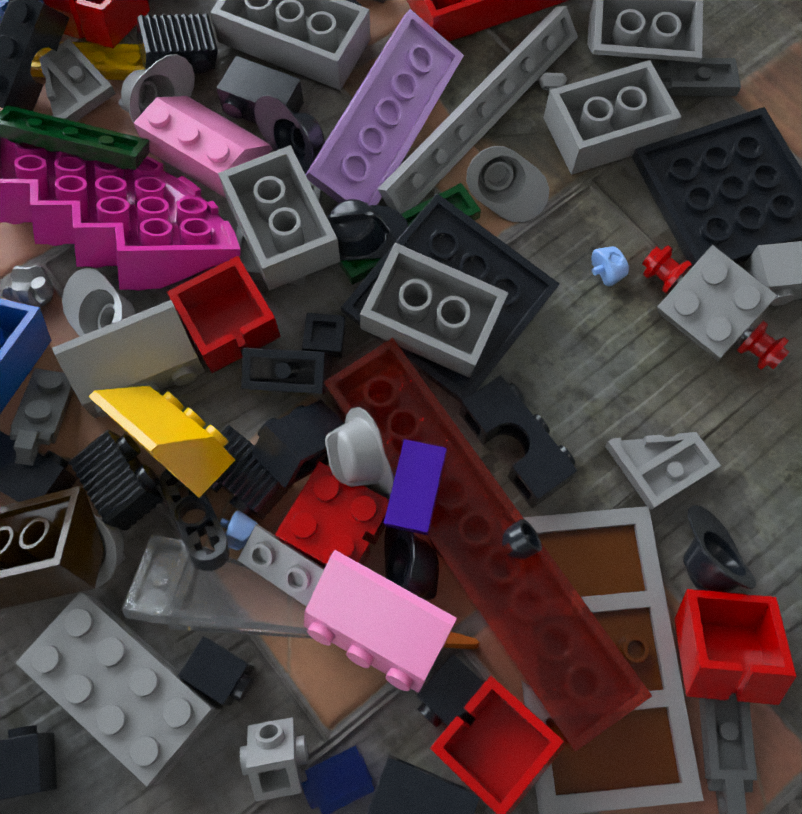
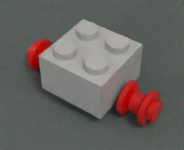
M669 245L662 250L657 246L649 253L642 263L646 267L643 276L648 279L656 275L664 282L662 291L668 294L657 306L658 313L715 360L719 361L739 338L743 340L745 337L747 339L736 351L740 354L747 351L752 352L759 358L756 367L760 370L766 365L774 369L789 354L790 351L784 347L789 340L785 337L777 340L773 339L766 333L768 323L765 321L751 332L754 329L751 325L774 301L777 295L712 245L693 267V264L689 261L679 264L671 258L673 248Z

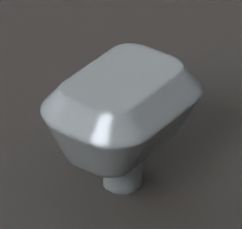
M544 73L539 78L541 88L549 90V92L552 89L565 86L567 77L563 73Z

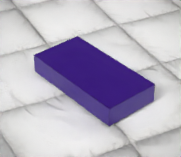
M404 439L384 519L385 526L423 535L429 534L447 448Z

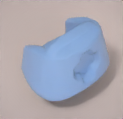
M614 246L595 249L592 252L591 260L594 266L592 273L593 275L600 274L604 285L613 286L628 275L629 264L618 248Z
M240 510L233 514L230 521L224 518L220 521L221 526L227 529L225 535L229 548L234 550L242 549L255 525L258 524Z

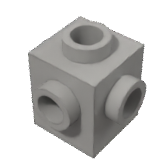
M293 717L248 725L247 746L240 747V764L243 775L249 776L255 802L302 793L301 765L309 763L308 748L305 735L297 736Z

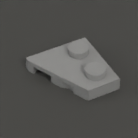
M69 38L58 46L57 51L51 50L40 58L42 73L46 78V93L51 103L54 117L77 122L116 94L112 85Z
M697 432L678 433L673 437L651 435L635 440L613 438L605 445L644 503L649 506L650 511L721 466Z

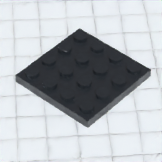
M765 107L635 149L632 159L686 260L693 264L692 267L712 245L737 264L746 261L759 245L802 241V168Z
M436 193L395 243L508 292L470 378L380 337L371 335L462 403L463 400L478 390L556 291L560 283ZM393 246L341 306V312L359 326L360 313Z

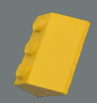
M150 386L94 390L88 396L135 442L198 498L235 461L224 448L229 441L211 424L206 429H203L206 423L189 407L182 412L185 407L168 391L162 396Z

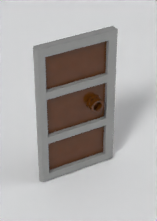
M649 506L506 518L501 520L502 537L509 526L520 519H525L535 529L542 544L541 551L526 559L510 557L508 554L512 551L509 543L504 546L524 705L566 744L564 749L535 783L539 814H580L704 801Z

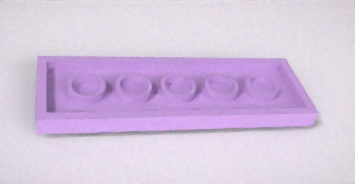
M409 9L305 174L308 181L338 203L349 199H357L369 205H377L382 197L378 191L379 186L401 165L464 55L415 12Z

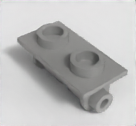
M258 524L255 525L237 559L305 606L308 605L325 569Z

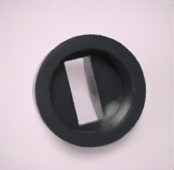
M520 519L509 526L503 534L502 546L509 543L512 551L508 555L512 558L526 559L542 550V544L537 532L525 519Z

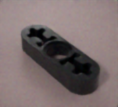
M166 469L160 476V487L192 564L202 571H214L221 568L227 562L230 550L226 535L206 492L198 498L186 487L188 496L181 498L177 486L174 485L180 481ZM193 509H200L206 513L204 518L197 523H186L182 520L183 516ZM206 534L211 546L215 549L211 554H207L201 544L200 537Z

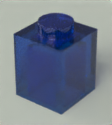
M358 744L305 770L308 780L302 782V788L309 806L312 810L319 807L322 814H330L376 789Z

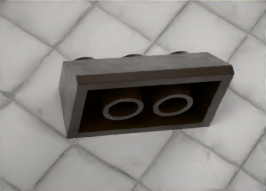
M81 486L0 507V609L95 589L104 547L86 490Z

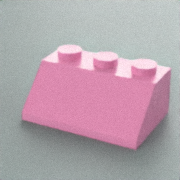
M188 96L156 97L133 123L139 137L149 140L150 153L225 197L218 175L219 172L264 156L272 151L269 143Z
M334 550L329 558L304 613V627L308 629L307 633L314 640L327 646L331 643L347 651L346 656L355 664L363 668H369L371 665L385 673L386 680L396 688L403 691H409L411 688L417 693L420 692L457 620L451 614Z

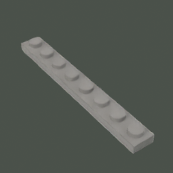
M567 6L555 7L379 186L378 191L388 207L400 212V214L415 207L578 38Z

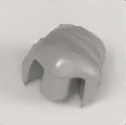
M34 265L26 268L15 266L11 272L12 285L5 286L1 295L3 299L42 307L52 300L54 289L46 270L42 266Z

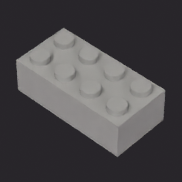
M218 0L210 12L219 43L338 90L342 89L371 39L369 9L347 0Z
M79 592L16 661V664L146 786L160 784L221 711L199 689L178 677L180 672L99 599L84 592Z

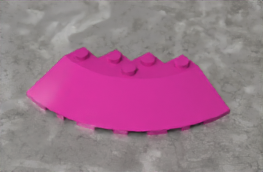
M0 137V223L22 224L24 222H32L35 244H48L52 246L74 244L76 267L101 268L104 266H117L119 290L142 291L146 289H161L224 263L236 256H240L241 248L236 234L229 221H224L218 214L219 207L215 202H207L201 196V189L184 176L176 178L163 170L162 163L148 156L136 170L120 169L112 164L96 160H83L76 155L50 152L43 147L27 143H13L6 138Z

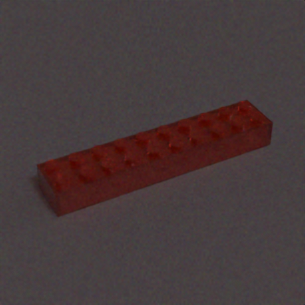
M393 338L324 381L331 399L345 420L350 409L357 407L366 410L374 419L380 431L384 452L394 478L404 439L447 448L429 534L424 536L436 551L448 572L569 750L576 752L652 697L651 693L543 544L541 551L526 559H515L508 555L512 548L509 543L502 546L503 534L509 526L524 518Z

